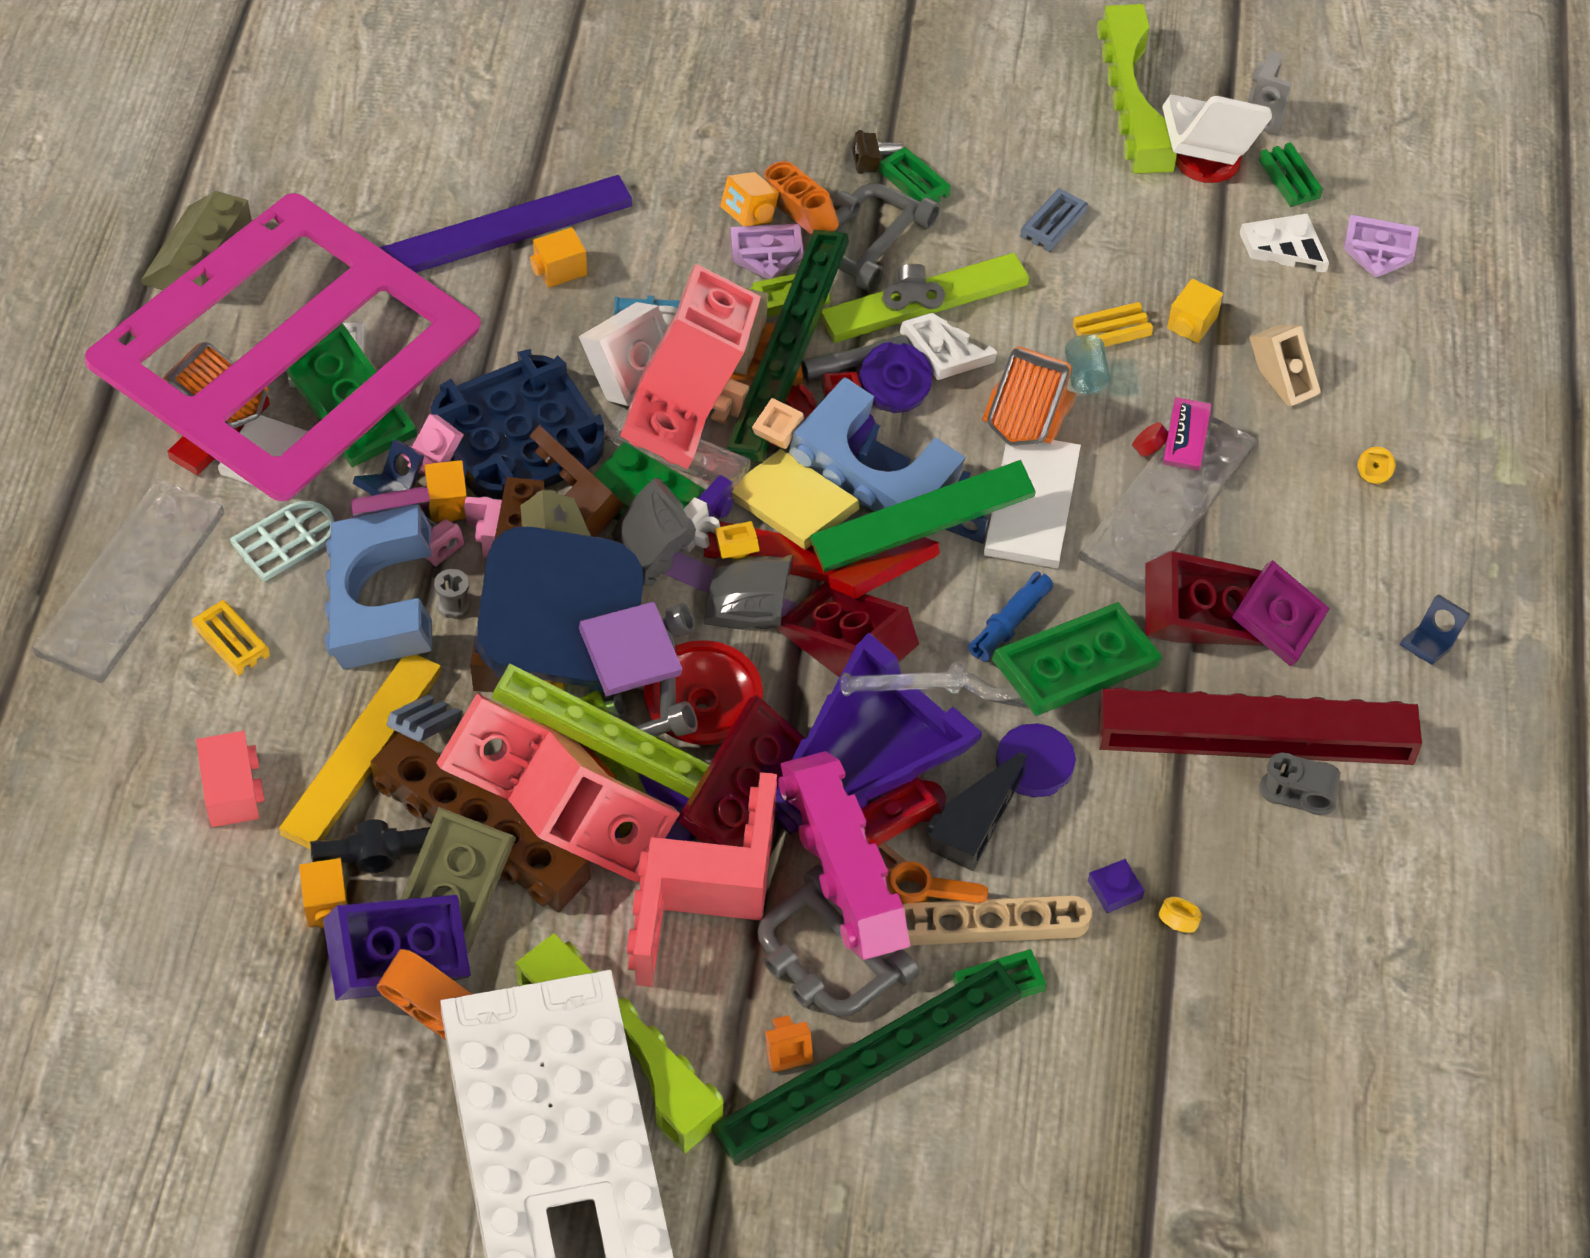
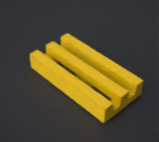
M1140 302L1074 317L1072 325L1085 352L1152 336L1153 331L1151 322L1147 323L1148 316L1145 312H1142ZM1138 324L1137 326H1133V327H1129V328H1125V329H1120V330H1119V328H1123V327H1127V326H1131V325ZM1105 332L1104 334L1088 337L1090 335Z
M224 599L192 619L193 627L237 676L244 673V667L247 665L250 668L257 665L258 658L266 659L270 656L269 648ZM222 613L254 649L248 651L216 615ZM206 621H209L212 624V626L221 634V636L240 655V658H237L233 654V652L224 644V642L205 623Z

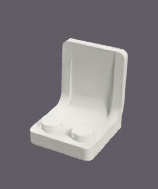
M1169 95L1162 106L1174 153L1234 165L1239 156L1243 155L1272 119L1269 107L1220 96H1213L1205 102L1189 97Z

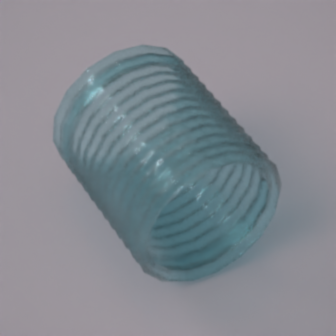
M1091 334L1080 335L1071 339L1065 346L1067 362L1072 367L1070 375L1072 388L1077 392L1085 394L1095 393L1104 389L1110 382V373L1102 339Z

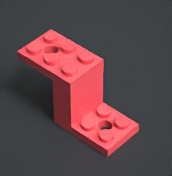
M695 264L689 275L678 310L639 379L620 437L628 440L636 447L645 448L661 456L668 463L677 464L688 469L694 459L705 420L745 352L761 296Z
M479 693L476 694L436 762L440 769L507 799L539 838L637 883L641 879L638 876L641 851H649L651 837L665 839L680 814L674 807L608 776L577 741ZM495 738L502 739L501 749L496 754H484V746L488 741ZM632 822V830L626 837L615 838V830L621 823Z
M760 772L759 787H751L749 822L745 827L743 847L651 837L649 851H641L638 876L641 877L640 890H635L633 901L634 929L629 930L627 954H629L628 970H635L636 985L653 987L664 910L761 921L763 918L776 814L777 774Z

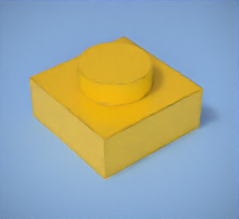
M752 521L715 528L716 540L722 559L729 557L740 559L748 556L750 553L759 552L758 539Z

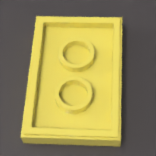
M782 449L732 484V499L734 502L804 550L812 545L810 541L811 534L839 525L859 510L857 498L810 467L799 464L793 456Z

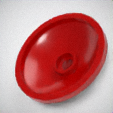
M696 640L678 644L675 646V653L682 667V672L680 676L676 677V704L687 701L692 706L697 718V730L681 737L675 735L673 731L666 734L680 741L697 745L722 743L749 698L758 695L763 699V685L760 674L746 655L727 644L710 640ZM660 681L644 686V701L652 720L660 718ZM705 704L708 708H698L697 706Z

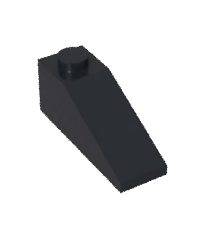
M1019 752L951 799L946 804L942 814L936 812L926 831V835L930 836V852L974 872L1026 773L1027 755Z

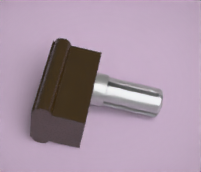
M858 130L855 133L851 146L858 174L877 172L881 154L892 155L902 149L903 144L882 143L877 141L876 133H866L863 130Z

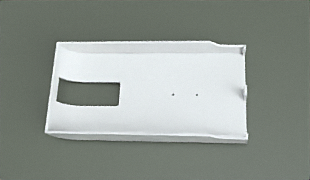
M611 970L440 1000L453 1086L485 1258H555L546 1210L549 1207L585 1200H593L595 1203L606 1258H673Z

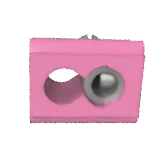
M426 517L431 524V556L425 558L437 567L465 543L461 529L456 523L453 524L445 518L439 524H436Z

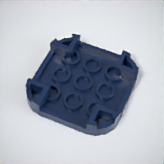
M531 349L518 351V361L457 386L452 379L440 385V392L433 400L432 406H430L431 415L440 416L464 434L451 461L462 460L465 483L477 497L502 500L506 477L543 480L545 488L565 480L559 475L564 469L557 462L552 466L548 465L535 452L539 445L530 435L539 425L587 470L596 465L602 457L605 437L604 423L601 415L595 416L567 374L566 362L558 355L553 359L544 355H532Z
M532 526L514 527L502 532L492 542L484 568L485 572L474 638L475 653H479L482 661L495 672L494 676L502 678L510 663L542 680L588 687L587 694L603 693L604 690L580 633L579 624L580 621L641 605L644 580L642 566L638 558L624 544L604 538Z

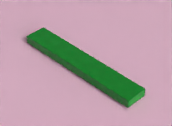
M1018 460L811 534L810 541L824 573L1031 499L1035 497L1036 491L1022 461Z

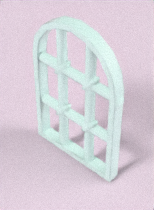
M298 501L230 538V543L261 580L265 582L322 549L326 545L327 539L331 538V522L335 521L330 510L322 504L313 501ZM298 509H312L298 518L291 513ZM320 511L328 517L329 520L310 531H307L302 526L303 521ZM285 515L289 519L286 525L270 534L264 529V527ZM295 526L301 532L299 537L280 547L275 542L277 536ZM330 526L327 535L319 542H316L313 538L316 536L315 534ZM257 531L262 535L260 540L244 549L238 544V542ZM306 539L312 545L292 558H289L286 554L289 549ZM268 542L273 547L272 553L254 562L247 553ZM277 556H280L285 561L266 573H263L259 568Z

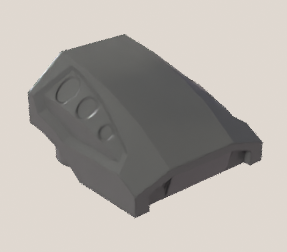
M654 478L640 491L626 509L611 534L615 542L624 544L638 558L643 570V585L653 586L657 581L655 577H659L660 574H665L671 569L674 561L673 555L679 552L680 546H687L693 541L697 529L693 521L687 517L683 504L660 478Z
M792 555L784 558L746 556L740 559L730 557L722 559V557H718L711 580L704 624L741 630L750 627L770 629L774 626H781L782 606L785 589H787V576H789L792 568Z

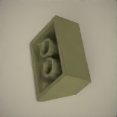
M214 191L189 205L142 277V284L164 290L252 222L248 200ZM201 274L192 282L201 287L210 279Z

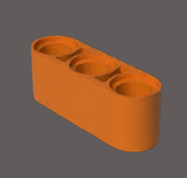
M776 162L764 172L766 182L779 192L776 206L811 235L813 230L834 232L838 228L839 220L827 190L791 162Z
M405 949L399 950L376 986L377 990L385 998L444 1040H446L441 1016L440 1000L472 995L471 992L425 959Z

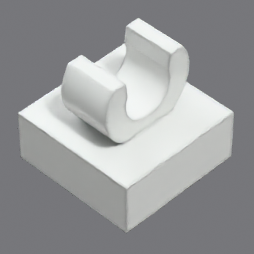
M694 497L684 508L687 517L693 521L697 529L693 541L687 546H680V549L690 552L696 545L707 548L709 546V539L706 533L710 531L715 534V528L720 527L719 521L709 516L707 503Z

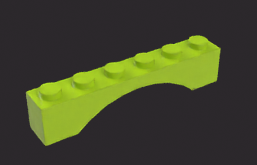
M1144 4L1107 5L1104 8L1103 19L1098 20L1097 35L1099 40L1104 41L1102 48L1103 62L1109 63L1108 85L1109 87H1114L1115 90L1113 93L1114 111H1119L1120 113L1118 119L1119 134L1125 135V160H1130L1133 174L1174 172L1177 153L1173 152L1165 117L1160 115L1147 102L1139 90L1134 76L1135 64L1146 50L1149 33Z
M555 933L551 934L515 962L517 983L520 986L600 972L597 969L592 971L583 962L579 950L569 941L564 943ZM617 997L628 1050L640 1064L650 1085L655 1104L656 1126L685 1154L712 1132L713 1124L723 1119V1097L711 1083L704 1084L695 1075V1070L686 1057L682 1054L675 1055L666 1046L665 1038L653 1025L647 1027L638 1018L637 1010L627 998L621 997L619 999Z

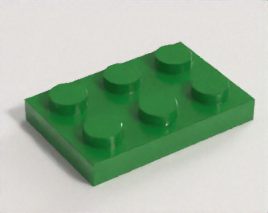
M623 442L593 474L625 505L614 517L617 521L640 491L654 478L662 480L683 504V508L694 497L698 499L706 490L626 442Z

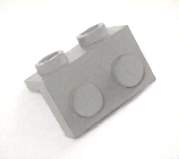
M1271 50L1265 63L1259 62L1253 76L1256 86L1252 88L1248 103L1266 106L1271 109L1272 119L1263 131L1278 135L1282 129L1292 83L1279 78L1284 54Z

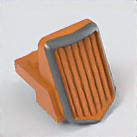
M201 342L164 375L163 380L183 394L195 396L234 364V362L212 344ZM265 387L228 418L225 423L232 428H236L258 419L269 388Z
M1021 346L1015 347L1009 355L1001 380L992 390L982 421L988 422L991 429L1009 446L1038 444L1042 441L1051 444L1059 434L1063 419L1073 407L1077 394L1067 390L1072 371L1071 365L1068 362Z

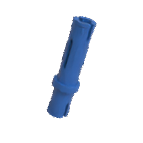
M1035 571L1026 584L1008 601L1005 607L998 614H992L986 621L987 626L968 645L970 653L977 659L981 657V661H988L1003 642H1009L1015 635L1014 629L1031 613L1041 599L1053 589L1051 578L1046 574L1041 576V572Z

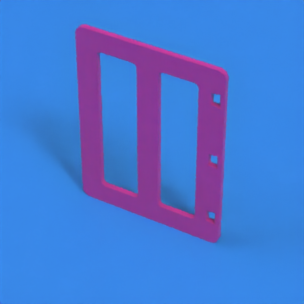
M290 193L282 197L88 348L85 354V365L94 374L266 495L277 501H288L478 333L481 321L474 312L300 194ZM275 219L280 225L272 231L264 226L270 220ZM304 236L311 239L350 266L346 272L195 396L183 394L141 364L299 237ZM201 274H204L210 280L201 287L192 282ZM380 291L388 292L432 323L280 456L270 455L225 423L228 418ZM130 332L135 337L134 340L126 346L118 341L123 335Z

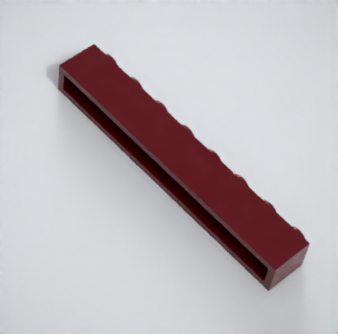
M1119 687L1103 689L1098 710L1099 750L1271 758L1278 753H1289L1308 760L1414 765L1422 746L1418 704H1408L1401 701L1367 702L1361 699L1346 701L1326 700L1321 697L1305 699L1286 698L1282 695L1263 697L1247 696L1242 693L1222 695L1208 694L1202 691L1181 693L1168 692L1162 689L1139 691Z

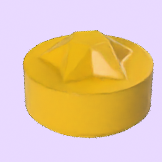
M1371 447L1365 450L1357 462V470L1360 477L1371 484L1386 482L1393 475L1396 466L1391 452L1383 447Z
M1169 897L1164 900L1159 911V917L1173 930L1192 933L1197 930L1202 919V913L1196 905L1188 900L1179 897Z

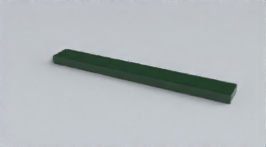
M813 230L725 450L728 458L763 462L770 442L755 435L752 426L771 398L783 404L787 401L848 246L849 238L847 233Z
M998 960L713 1124L712 1132L735 1166L1017 1002L1022 997V991Z

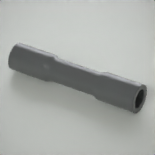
M900 335L876 341L868 346L804 359L801 363L803 375L806 381L822 378L824 373H839L842 370L862 366L865 357L873 348L885 342L901 345L902 343L909 344L906 335Z

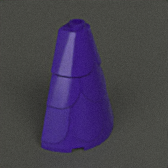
M868 633L856 645L832 693L827 696L807 739L801 740L792 760L824 751L839 759L846 773L845 778L842 779L844 791H846L848 796L855 794L862 809L866 807L867 801L913 781L916 776L965 753L982 738V732L953 706L947 712L943 711L901 673L897 657L874 636ZM778 787L776 809L779 814L775 816V819L789 834L792 835L795 831L799 833V826L803 825L801 811L783 799Z

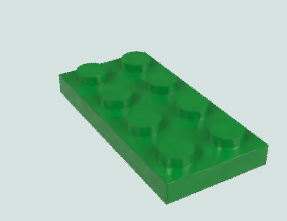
M343 323L286 370V373L319 421L377 372ZM398 404L342 454L351 468L390 450L393 440H399L404 443L416 437V427L401 405Z
M1116 602L995 650L992 660L1033 714L1038 716L1159 667L1163 656L1122 605Z

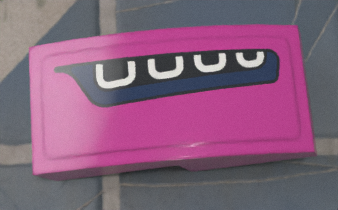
M1175 397L1163 459L1164 465L1196 471L1200 470L1211 410L1210 403Z

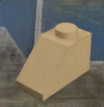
M1277 325L1250 336L1259 371L1287 406H1293L1321 394L1302 325Z

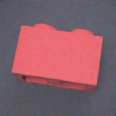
M245 731L196 739L205 805L211 828L260 819L257 803L265 802L261 778L253 779L252 770L259 769L256 745H247Z

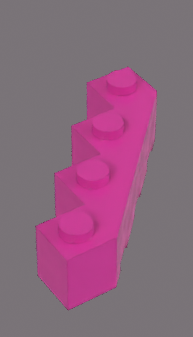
M824 751L781 763L783 774L782 777H779L781 795L785 801L801 811L803 825L799 826V836L803 847L822 861L824 874L820 875L819 881L823 895L843 910L845 924L841 925L840 931L845 947L851 949L863 960L910 947L904 907L898 893L891 895L887 889L885 876H887L888 870L876 843L869 845L866 840L864 827H866L867 822L855 794L848 796L846 791H844L842 779L845 778L846 773L840 760Z

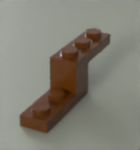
M539 425L530 435L539 445L535 452L548 465L552 466L557 462L564 468L559 475L572 486L564 496L575 499L590 535L596 537L625 505Z

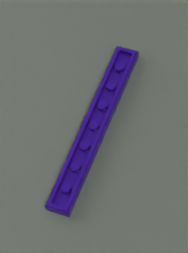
M618 174L379 248L417 273L632 207V197Z

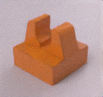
M789 1015L772 1019L775 1029L765 1031L767 1057L772 1073L813 1063L811 1032L807 1022L793 1024Z

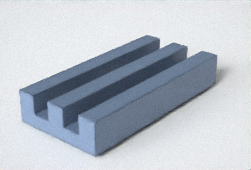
M1058 188L1021 228L1020 237L1025 240L1031 237L1033 244L1038 246L1042 243L1044 244V250L1050 252L1087 212L1088 203ZM1062 200L1066 201L1064 205L1050 217V220L1041 228L1040 231L1036 229L1047 218V216L1059 205V203Z
M426 695L390 712L386 725L403 735L421 742L458 723L461 710L453 708L446 712L447 703L440 701L432 705L434 697Z

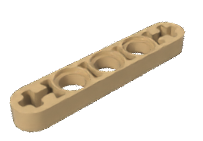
M1072 895L987 899L982 903L942 901L902 904L905 918L912 919V923L915 925L914 930H908L910 946L1076 938L1088 931L1092 919L1090 904L1085 899ZM1027 911H1035L1042 916L1043 923L1038 926H1028L1022 921L1021 915ZM1051 911H1054V912H1055V914H1054V919H1056V923H1055V924H1050V921H1051ZM1074 911L1079 921L1076 923L1071 922L1070 916H1066L1067 912ZM986 913H994L1002 919L1003 923L997 928H988L981 923L980 917ZM945 915H954L959 918L962 925L956 930H947L940 925L939 919ZM927 917H932L931 930H927Z

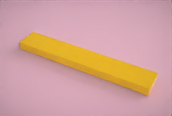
M417 654L400 659L279 827L281 836L310 849V841L325 839L371 774L370 761L399 733L386 725L390 712L426 696L442 674L441 665Z

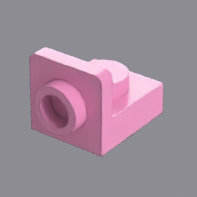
M429 414L413 446H409L424 455L419 471L420 474H426L425 464L449 462L464 434L438 415ZM403 453L400 454L408 460L406 464L410 468L411 464L408 456Z
M466 497L464 504L466 522L470 526H476V542L482 543L483 558H487L492 542L495 539L502 500L489 497Z

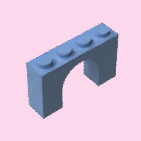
M846 377L836 385L793 433L789 454L799 464L810 467L857 498L860 505L873 511H878L954 484L960 476L966 458L935 437L916 460L904 469L885 472L871 469L862 464L852 454L847 441L869 418L874 396Z
M418 504L331 522V538L326 541L327 553L330 558V570L326 571L330 601H327L325 604V611L329 621V633L325 634V646L328 654L336 658L343 670L432 651V618L419 598L373 607L359 604V596L363 586L376 572L389 565L431 556V524Z

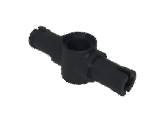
M378 819L366 820L358 823L353 828L352 833H347V838L310 841L312 862L341 858V863L350 862V866L357 865L358 869L364 873L384 872L393 866L394 860H400V855L420 853L430 827L397 831L396 827L389 828L388 823Z

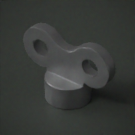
M907 264L897 269L898 284L889 285L884 290L882 297L884 305L891 311H900L910 303H918L926 309H936L942 305L945 293L939 284L926 282L924 265ZM928 292H934L936 294V298L930 300L927 298L926 294ZM894 293L899 294L901 300L893 301L891 295Z

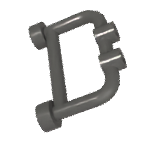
M879 183L862 185L852 194L840 191L833 202L839 220V226L834 232H840L842 224L849 217L854 218L858 214L861 204L867 198H881L904 210L857 262L843 256L839 270L855 277L857 287L869 293L873 292L883 276V267L875 264V262L913 220L916 224L927 229L931 228L939 216L940 203L927 197L919 202Z
M685 603L667 608L666 617L661 618L674 650L675 637L679 638L693 633L695 630L693 614ZM676 677L660 681V718L635 727L654 737L670 731L681 737L697 730V718L692 706L687 701L676 704ZM621 692L609 696L605 695L604 700L594 703L595 707L619 719L626 716V707L621 698Z
M816 865L803 875L806 884L771 909L761 919L758 928L759 942L769 954L764 958V964L777 979L786 973L796 983L791 987V992L801 1006L806 1008L814 1002L829 1015L837 1017L851 1016L862 1010L897 981L902 985H907L919 975V969L911 956L903 949L893 952L885 960L881 955L866 960L860 958L877 975L874 979L845 1000L835 999L826 991L822 981L814 973H809L799 963L792 949L786 944H781L774 934L775 928L805 904H808L842 939L840 927L845 924L844 917L823 895L819 881L820 875L824 874L823 867Z

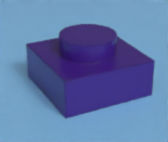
M719 475L698 498L707 503L709 516L717 520L725 518L734 503L732 499V481L722 475Z
M1126 859L1089 873L1088 882L1106 913L1143 899L1145 891Z

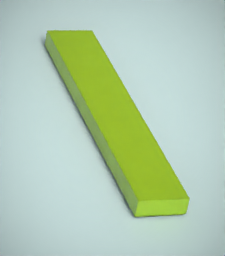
M1015 252L926 278L927 283L935 282L944 289V301L936 309H926L918 303H910L900 311H891L883 303L884 291L822 309L820 319L833 343H837L897 325L906 320L930 313H937L1027 286L1029 275ZM928 292L926 294L927 298L930 300L936 298V294L934 292ZM894 293L891 295V299L897 302L901 300V296Z
M510 663L491 697L690 798L710 765Z

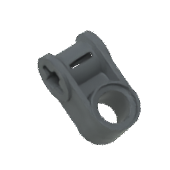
M1278 753L1270 758L1267 764V774L1262 777L1259 788L1262 796L1273 804H1282L1305 810L1315 815H1327L1336 808L1341 772L1337 767L1326 762H1316L1296 757L1289 753ZM1286 764L1284 772H1280L1282 765ZM1282 785L1280 793L1277 794L1278 786Z

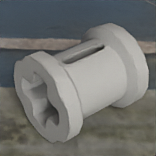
M447 569L439 573L434 581L435 591L439 595L437 601L439 613L445 618L459 619L469 613L471 598L467 593L469 590L467 575L457 569ZM445 581H447L448 589L445 587ZM458 599H460V607L458 606Z

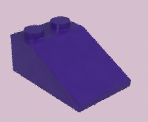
M458 895L337 905L323 919L336 1001L382 996L376 986L401 949L409 950L419 955L454 981L471 976Z

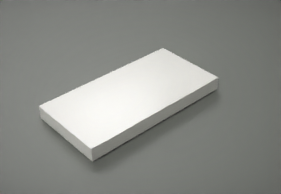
M1053 440L1051 444L1042 441L1038 444L1009 446L1006 443L1001 466L1021 460L1035 488L1036 494L1031 499L992 512L984 556L1058 569L1080 453V444Z

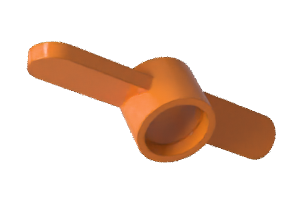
M915 861L902 862L894 869L887 868L888 874L885 876L887 889L891 895L898 893L902 904L928 902L929 897L982 903L988 898L989 890L986 886L979 883L931 877L929 870L921 863ZM904 881H913L921 885L923 890L917 893H906L900 890L897 885Z

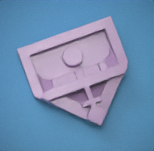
M1350 214L1344 250L1376 278L1413 262L1419 227Z
M797 223L730 227L733 262L764 278H777L803 258L801 227Z

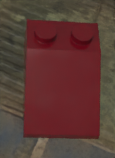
M1176 551L1167 552L1145 563L1146 636L1176 643L1264 646L1262 642L1232 618L1262 570Z
M825 581L783 616L781 626H776L780 633L839 678L856 645L868 633L897 657L898 663L919 645L908 607L868 594L855 599L830 588L828 581Z

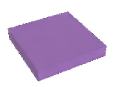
M655 602L580 621V633L606 696L681 675L682 667Z

